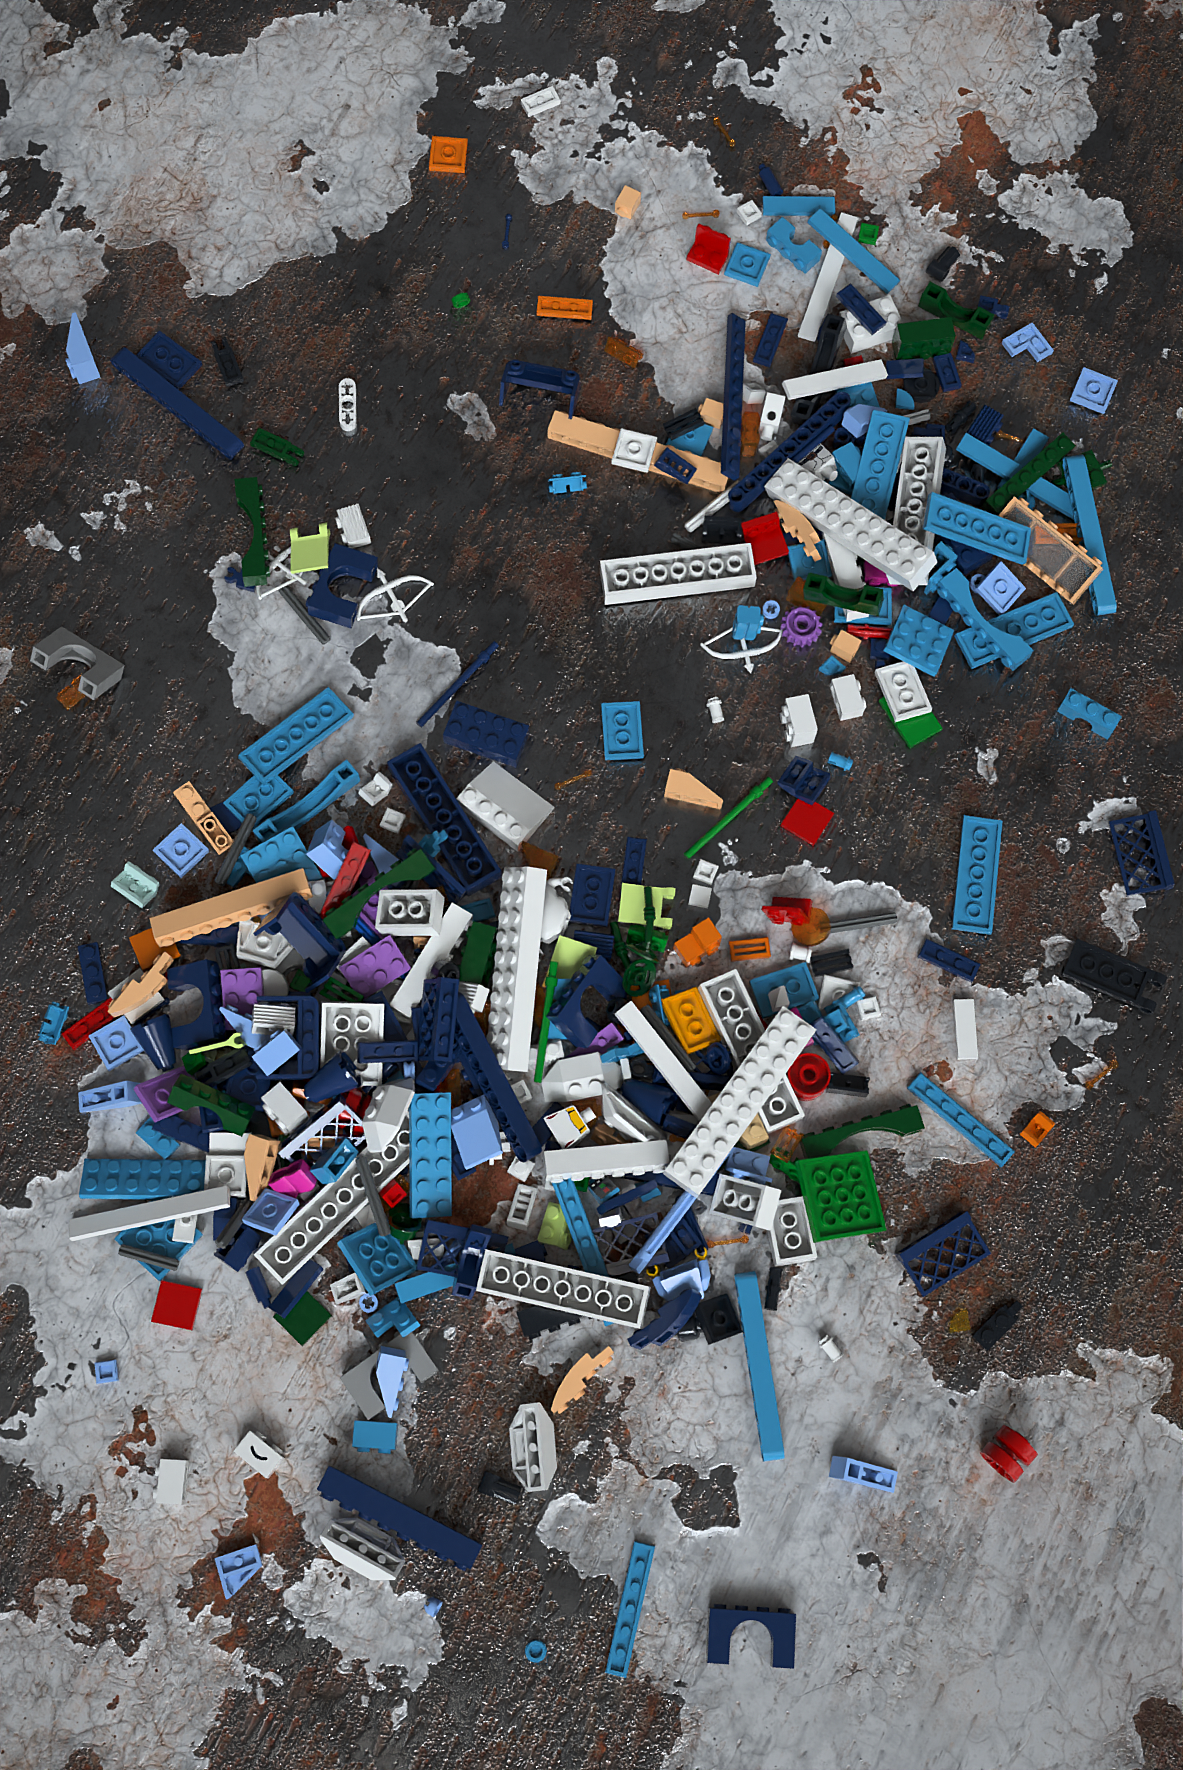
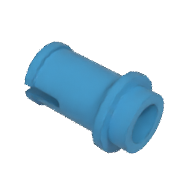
M832 751L828 763L844 768L843 771H850L854 760L850 759V756L847 758Z
M854 986L852 991L840 997L839 1000L844 1003L843 1006L847 1009L858 1000H864L863 997L866 994L860 986Z

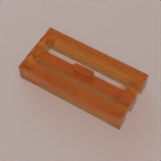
M790 1125L784 1127L770 1151L771 1154L786 1163L790 1160L804 1135L801 1132L797 1134L795 1128L790 1130ZM788 1134L789 1137L780 1152L776 1151L784 1135ZM792 1138L796 1139L788 1155L784 1156L783 1154Z

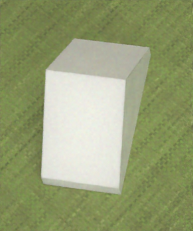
M356 1273L330 1284L336 1305L367 1294L364 1285Z

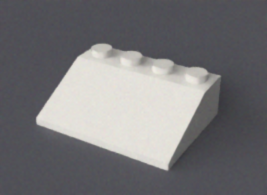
M494 761L474 778L456 798L464 812L517 852H519L554 809V806Z
M321 1001L319 1070L336 1052L341 1050V1053L345 1052L356 1065L357 1069L355 1072L357 1076L361 1074L362 1086L382 1085V1063H357V1042L383 1041L384 1004Z

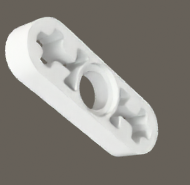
M349 378L343 379L339 383V422L341 428L345 431H352L357 425L356 384ZM347 385L350 386L349 395H346L345 388ZM350 401L353 403V406L351 408H344L343 403ZM346 414H349L350 417L349 424H346Z

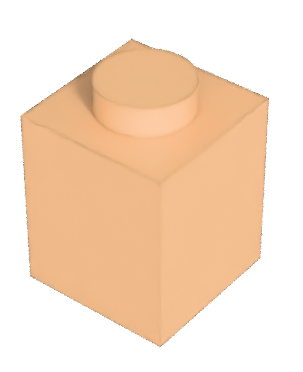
M625 185L615 202V212L621 217L631 219L641 202V192Z
M706 398L704 404H700L698 413L703 418L704 424L720 429L723 422V403Z
M841 630L839 635L835 634L830 642L832 645L830 652L850 663L859 649L862 640Z

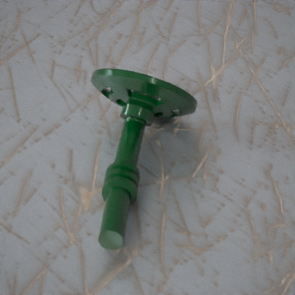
M647 886L644 887L645 908L643 911L644 920L646 921L644 941H641L640 944L625 942L624 946L639 956L659 964V959L650 950L652 948L651 943L656 913L655 907H653L652 888Z
M616 921L611 922L610 927L614 935L616 955L620 957L626 969L622 981L623 988L627 994L633 997L642 996L651 989L655 982V965L645 958L637 959L631 963L618 923ZM638 963H645L643 967H635V965ZM647 971H649V977L647 982L645 983L647 979ZM631 985H639L640 989L630 990Z

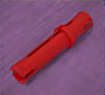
M847 624L846 626L847 633L854 637H863V639H888L893 629L869 626V624H864V626Z

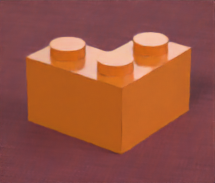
M708 917L692 927L690 934L675 942L673 949L685 967L689 965L693 967L702 961L701 958L705 955L711 956L719 950L718 947L720 946L722 936Z

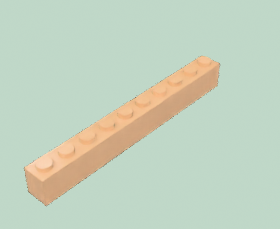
M554 411L548 427L549 439L613 458L620 429H612L599 422H590L583 417L573 416L572 419H568L569 413ZM656 441L649 471L674 478L654 466L662 452L668 447L697 468L688 483L718 493L725 491L729 478L720 473L721 462L713 461L706 456L694 455L690 451L678 450L671 445H663ZM672 462L670 466L674 467L676 463ZM680 465L677 468L678 472H680V470L682 469V466ZM686 469L682 475L686 476L689 470Z

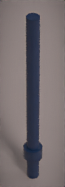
M493 641L484 651L482 650L477 655V659L424 713L416 724L422 728L482 664H485L490 659V655L499 645Z

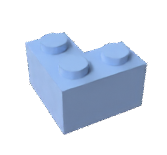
M330 820L315 831L306 855L335 880L348 850L341 845L346 832L341 826Z
M278 1029L270 1036V1042L265 1040L254 1049L255 1054L252 1058L267 1076L302 1048L287 1029L282 1032Z

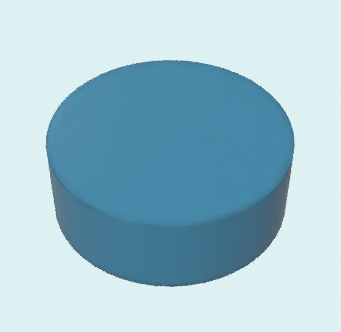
M537 1639L531 1640L525 1648L527 1659L534 1663L542 1661L547 1653L545 1644Z

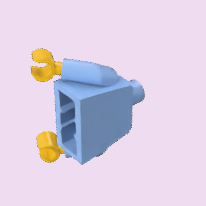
M705 1247V1254L703 1256H699L697 1248L695 1249V1255L699 1262H697V1259L662 1272H660L658 1265H654L656 1268L654 1274L647 1267L646 1273L649 1276H653L652 1281L659 1296L667 1301L674 1300L680 1296L682 1291L692 1288L701 1293V1299L704 1298V1291L708 1289L711 1277L708 1260L705 1259L707 1256Z

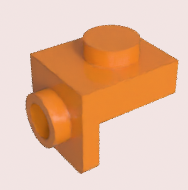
M1039 1111L1020 1135L1036 1148L1046 1134L1054 1127L1055 1122Z

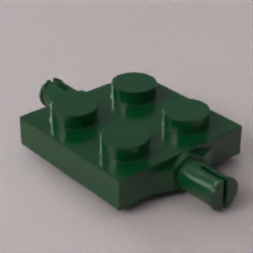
M1092 450L1081 453L1086 460L1092 490L1106 485L1107 481L1103 470L1112 467L1111 461L1107 460L1099 463ZM1062 460L1057 463L1061 478L1052 480L1051 483L1057 487L1064 485L1067 488Z

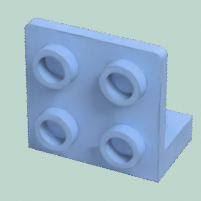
M736 1147L731 1149L724 1170L730 1172L729 1176L746 1180V1176H748L749 1181L765 1185L766 1181L772 1183V1178L766 1177L770 1156Z

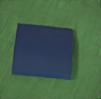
M795 756L777 783L789 794L813 805L830 780V773L813 767L812 761Z
M683 1217L664 1241L670 1261L663 1264L667 1269H670L702 1245V1242ZM646 1234L644 1236L646 1240H648V1238L650 1237L649 1234Z

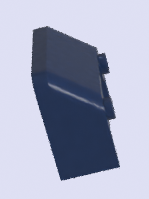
M517 359L507 362L500 385V406H503L509 384L515 383L571 394L568 419L573 418L581 389V380L577 372Z
M293 892L263 918L253 933L257 936L264 930L271 935H276L280 932L305 959L303 972L306 977L311 979L305 989L307 993L331 977L346 953L343 941L334 937L318 913L297 892Z
M257 996L258 1002H268L269 1004L286 1003L290 1007H296V1041L302 1048L296 1053V1060H287L280 1066L279 1074H270L268 1076L260 1074L256 1075V1079L258 1081L311 1079L319 1071V1003L317 999L313 996Z

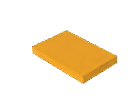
M697 986L661 999L662 1008L673 1032L687 1054L721 1041Z

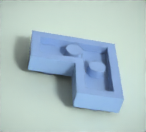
M1033 323L1006 337L1001 343L1011 357L1027 349L1037 362L1048 357L1054 351Z

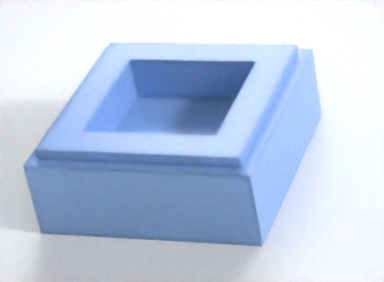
M116 1359L95 1362L96 1384L119 1381Z

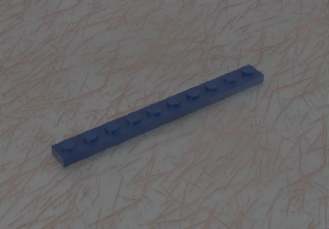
M734 313L727 316L720 472L732 480L739 478L746 325V321Z
M382 991L364 999V1003L384 1004V1041L408 1040ZM414 1061L415 1093H431V1091L416 1084V1078L423 1068L419 1061ZM396 1062L404 1077L403 1062ZM451 1129V1169L459 1181L476 1172V1169L472 1167L466 1170Z

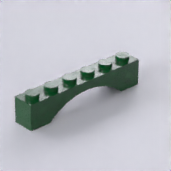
M1064 432L1061 433L992 494L979 509L998 516L1013 497H1020L1039 478L1060 462L1063 457L1067 456L1076 445Z
M257 477L234 479L237 505L244 510L254 527L251 546L241 560L244 587L267 585V577H270V568L266 566L265 562L269 561L268 549H264V544H267V534L263 533V528H266L265 516L261 517V512H265L264 501L260 500V496L263 495L262 484H258Z
M413 849L407 854L408 858L403 862L398 860L390 866L392 870L385 874L383 871L374 878L375 882L370 886L366 883L358 889L359 893L356 896L352 897L350 895L341 901L343 905L338 909L333 907L325 913L327 917L322 920L334 937L340 939L356 927L363 907L379 890L399 881L422 880L436 870V866L423 849Z
M911 1104L900 1106V1110L895 1112L889 1109L881 1112V1116L873 1118L872 1115L861 1118V1121L857 1123L853 1121L842 1123V1127L837 1129L831 1126L823 1129V1133L815 1135V1132L804 1134L799 1142L804 1159L829 1156L839 1143L848 1137L862 1132L884 1131L901 1137L922 1132L925 1127L918 1106L911 1107Z

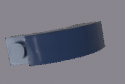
M472 1224L470 1230L467 1231L460 1252L451 1295L472 1300L477 1288L481 1262L491 1238L492 1229Z

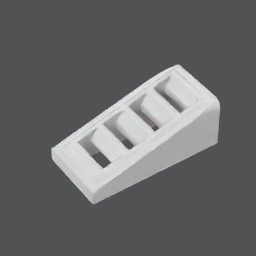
M518 1183L508 1215L507 1226L527 1231L538 1188ZM520 1192L531 1195V1198L521 1196ZM518 1200L529 1203V1205L518 1203ZM516 1209H519V1210H523V1211H527V1212H526V1214H525V1213L517 1212V1211H515V1210H516Z

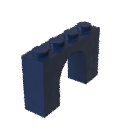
M335 543L332 550L329 549L328 568L320 569V578L314 582L312 596H308L306 600L308 615L352 629L358 615V603L333 595L329 590V586L336 578L346 575L372 582L378 568V557Z
M588 955L584 958L581 967L572 975V980L561 991L560 997L551 1005L550 1011L546 1015L576 1048H588L599 1033L584 1018L581 1012L580 1001L584 990L592 985L607 1001L623 997L626 993L623 988V978L601 955Z
M205 959L167 969L168 989L182 992L199 988L204 1001L202 1012L194 1022L172 1028L173 1048L189 1050L196 1046L200 1047L225 1041L226 1029L223 1014L219 1010L223 1005L218 963Z
M714 1604L713 1608H708L707 1663L729 1664L730 1638L733 1630L744 1621L754 1620L762 1623L769 1631L771 1637L770 1666L794 1669L796 1614L791 1613V1609L778 1608V1612H769V1607H756V1611L748 1610V1606L735 1605V1609H726V1604Z

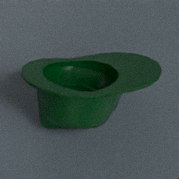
M398 1203L393 1208H390L388 1223L391 1230L390 1234L394 1238L399 1239L400 1244L403 1245L405 1240H412L421 1228L422 1218H410L409 1203Z

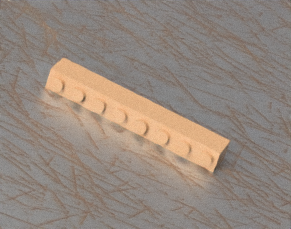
M301 868L149 918L154 939L159 947H166L181 940H189L199 934L210 933L212 930L220 927L225 928L239 921H247L257 915H265L293 892L299 893L307 901L313 897L308 877L304 869Z

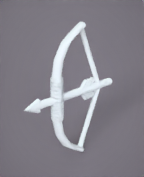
M291 546L282 551L276 558L268 552L271 562L267 565L270 568V572L277 566L287 572L286 577L290 581L263 594L260 593L261 585L256 586L259 600L297 580L303 585L307 584L306 580L301 577L303 572L291 574L290 569L281 563L291 553Z
M377 568V578L381 579L383 585L374 588L362 599L358 608L357 621L367 618L400 615L402 620L407 622L408 619L404 612L434 583L418 575H407L387 582L385 578L386 573ZM410 580L427 583L428 585L406 607L402 600L396 599L392 588ZM385 591L388 592L393 601L391 604L393 612L361 616L362 608L368 600L375 595L378 596V594Z
M733 627L707 642L701 643L700 646L717 658H745V668L752 673L754 664H751L749 657L757 654L760 655L775 647L784 630L761 627V630L779 632L777 638L772 643L761 648L747 649L744 638L740 640L742 651L719 653L712 651L706 646L733 631Z

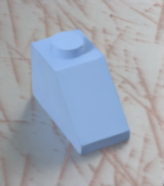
M858 404L844 412L841 425L858 438L868 432L873 410L887 412L885 408Z

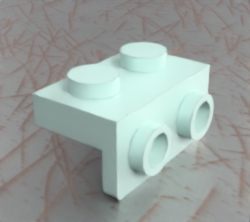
M128 861L125 864L124 870L111 881V887L143 908L157 895L159 882L154 877L143 872L137 865Z

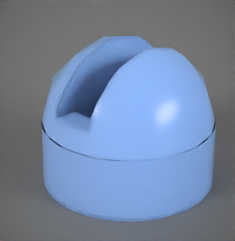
M430 1597L427 1599L430 1603L429 1605L424 1604V1609L427 1614L435 1617L442 1606V1601L435 1597Z

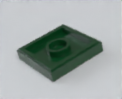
M308 1291L305 1292L285 1319L278 1314L273 1316L302 1347L332 1317Z

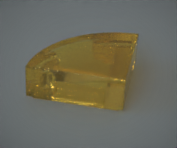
M967 1309L953 1316L949 1324V1333L970 1330Z

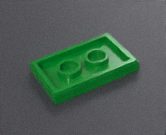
M885 697L879 699L880 705L909 749L943 729L932 711L895 722Z

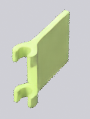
M327 522L319 524L320 534L301 537V534H298V527L290 528L291 574L328 568L330 529H327Z
M622 883L618 922L646 925L643 909L645 908L644 887L647 886ZM651 887L653 907H655L656 913L654 926L662 929H671L673 919L661 918L663 898L673 899L676 888Z
M559 935L551 961L558 962L556 978L571 979L572 975L581 967L584 958L588 955H595L598 947ZM545 977L542 987H545V988H546V986H545L546 977Z
M237 1032L228 1040L200 1046L189 1050V1053L194 1054L222 1046L241 1048L247 1044L240 1037L243 1035L242 1032Z

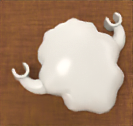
M555 877L546 880L540 942L543 941L550 944L558 939L559 935L563 936L568 927L571 914L568 910L567 902L563 897L557 895L554 888L561 885L564 891H570L569 887L564 886L567 882L573 884L569 877Z

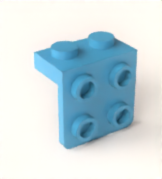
M942 541L936 545L934 550L937 559L935 566L939 570L928 580V585H926L924 590L926 595L930 592L934 593L937 590L939 581L957 565L955 562L958 556L949 545L944 544Z

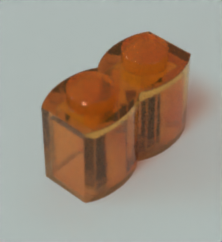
M745 411L743 413L740 447L742 456H755L760 440V415L758 412Z

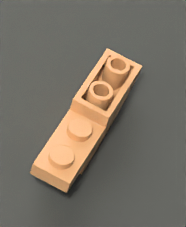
M775 500L774 503L777 508L774 511L778 513L779 520L783 518L784 522L781 524L785 532H790L793 538L797 536L800 543H805L806 546L803 549L807 557L812 556L814 562L820 560L821 557L814 544L821 540L811 523L795 508L785 502Z
M188 781L176 789L173 794L218 855L228 850L233 843L232 838L192 784Z
M166 952L158 955L150 971L147 970L141 976L140 983L132 979L131 982H127L123 986L121 995L118 998H114L109 1004L108 1008L110 1009L108 1013L113 1017H117L136 1009L151 999L167 983V979L163 974L174 961L173 958Z
M609 1346L593 1359L586 1353L570 1369L555 1395L551 1408L553 1414L555 1412L561 1414L569 1407L567 1403L571 1399L578 1400L586 1393L584 1391L586 1385L582 1379L589 1380L597 1373L595 1369L598 1366L602 1365L605 1367L613 1360L611 1356L614 1352Z

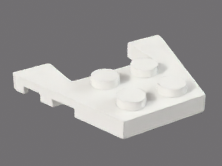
M254 917L247 921H239L237 958L275 969L294 948L280 932L276 935H271L264 930L255 936L253 933L260 923L254 922Z

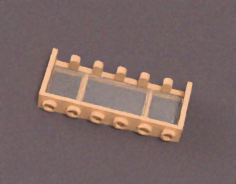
M1013 497L998 516L1031 528L1027 561L1023 565L1074 605L1104 570L1101 567L1102 562L1095 556L1091 559L1086 555L1088 551L1080 544L1076 547L1072 543L1073 539L1065 532L1060 534L1057 531L1058 527L1053 522H1045L1042 519L1044 515L1036 509L1034 511L1027 507L1029 503L1020 497L1018 500L1016 497Z

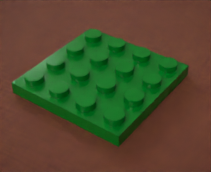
M868 1150L803 1159L795 1162L813 1243L887 1231Z

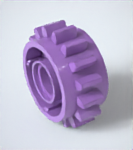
M799 605L798 608L792 607L790 612H785V617H782L781 620L783 624H781L780 630H784L782 637L787 638L786 642L793 643V646L800 645L803 647L805 644L810 646L812 640L814 642L817 641L818 636L822 632L820 630L822 623L819 622L821 617L815 614V610L812 611L808 606L803 608ZM797 624H802L805 626V628L801 629L797 626Z

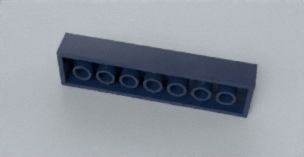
M419 743L387 761L389 772L428 834H432L434 831L438 833L442 830L446 831L448 837L438 844L441 849L439 852L458 882L466 889V895L469 897L502 878L501 869L422 744Z
M328 1466L317 1488L321 1492L320 1497L330 1502H333L334 1499L340 1502L338 1506L351 1512L353 1509L359 1511V1517L370 1522L372 1519L378 1521V1527L386 1531H390V1529L397 1531L396 1536L405 1541H409L410 1538L416 1541L415 1546L424 1551H428L429 1548L436 1551L434 1556L444 1561H447L448 1558L455 1561L453 1566L463 1571H466L467 1568L472 1569L483 1547V1544L332 1466Z

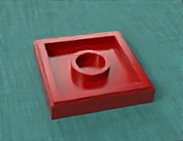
M797 799L780 826L814 846L834 816V813L817 802L810 805Z
M161 1280L151 1322L193 1331L203 1289Z

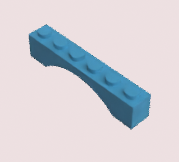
M957 568L939 581L936 589L940 597L950 603L953 611L958 612L963 617V621L976 631V635L988 644L989 649L1001 658L1002 663L1006 667L1014 671L1030 658L1033 649L1020 636L1003 632L992 626L982 617L972 601L969 581Z
M346 759L333 769L302 800L282 813L268 818L253 830L256 839L261 844L291 826L296 831L360 782L359 773Z

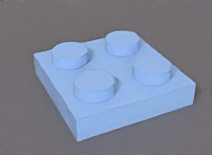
M1083 367L1069 401L1104 414L1118 380Z
M1001 561L997 562L975 588L999 616L1004 614L1026 589Z
M182 823L153 849V852L180 878L210 852Z
M125 1016L89 1035L108 1071L144 1051L130 1030L132 1027Z
M265 1188L243 1216L242 1221L245 1225L276 1236L300 1204L296 1198Z

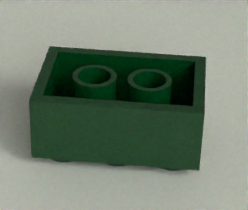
M952 317L897 324L892 339L895 360L922 358L926 360L950 353L956 337Z
M474 921L472 926L468 927L466 937H468L467 945H464L462 948L461 957L463 959L461 965L458 964L460 969L459 981L480 984L487 988L495 961L496 936L498 933L496 927Z

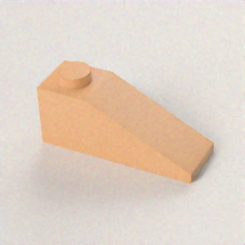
M680 768L670 769L664 797L721 809L723 799L694 776Z
M249 1134L244 1152L249 1196L252 1201H256L265 1188L269 1189L268 1182L273 1173L280 1144L279 1140L259 1134Z

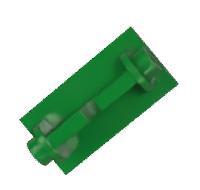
M637 924L630 925L626 942L640 944L641 941H644L645 927ZM653 930L651 950L664 953L669 936L665 935V932Z
M776 1146L770 1155L769 1163L774 1168L784 1172L792 1180L800 1183L795 1162L800 1159L796 1157L794 1162L790 1161L793 1155L783 1149V1147L779 1148Z

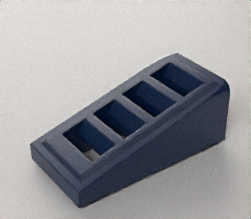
M666 447L654 464L659 470L685 484H688L697 468L668 447ZM672 462L676 463L674 467L670 466ZM679 465L682 466L680 472L677 471ZM686 469L689 470L686 476L682 475Z

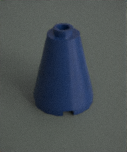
M169 1014L156 1017L142 1025L139 1024L130 1028L132 1034L157 1070L162 1069L165 1072L174 1068L173 1064L177 1063L175 1048H173Z
M341 1050L336 1052L307 1082L303 1093L308 1101L317 1103L363 1085L361 1074L356 1075L355 1070L357 1067L345 1052L341 1053Z
M636 1079L625 1080L620 1089L622 1096L659 1126H663L666 1115L670 1110L674 1111L679 1097L672 1087Z

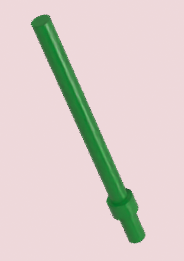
M767 777L758 786L755 785L742 801L684 852V855L690 859L755 798L758 799L763 794V791L773 783L772 779Z
M550 961L548 977L545 980L547 988L534 1082L542 1083L550 1020L546 1015L553 1004L554 989L557 987L558 978H556L558 962Z

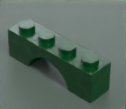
M931 281L922 293L918 305L921 309L939 318L952 317L954 326L983 340L995 316L979 306L974 309H968L956 304L948 296L946 289Z
M809 572L803 588L804 600L878 617L884 601L883 589L867 585L858 589L845 588L833 583L827 576Z
M182 1073L173 1085L167 1103L184 1111L195 1106L209 1108L220 1117L223 1129L241 1137L246 1131L256 1109Z

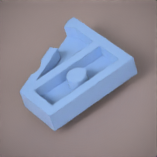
M257 1544L215 1558L225 1598H231L263 1566Z

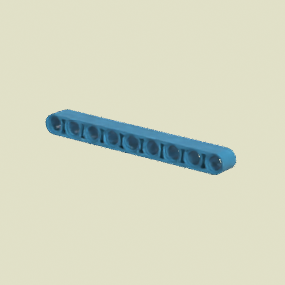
M1083 454L1063 457V470L1074 522L1078 523L1076 525L1078 538H1083L1079 544L1088 551L1086 555L1091 559L1093 556L1102 562L1101 567L1104 569L1088 587L1094 614L1098 616L1116 613V599L1085 457ZM1083 562L1086 578L1088 579L1094 570Z
M756 1271L736 1273L735 1285L763 1462L784 1459V1448Z

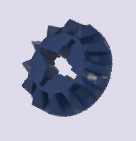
M722 1042L712 1043L707 1050L708 1065L718 1075L727 1073L731 1068L730 1062L733 1061L730 1058L731 1052L727 1051V1045H723Z

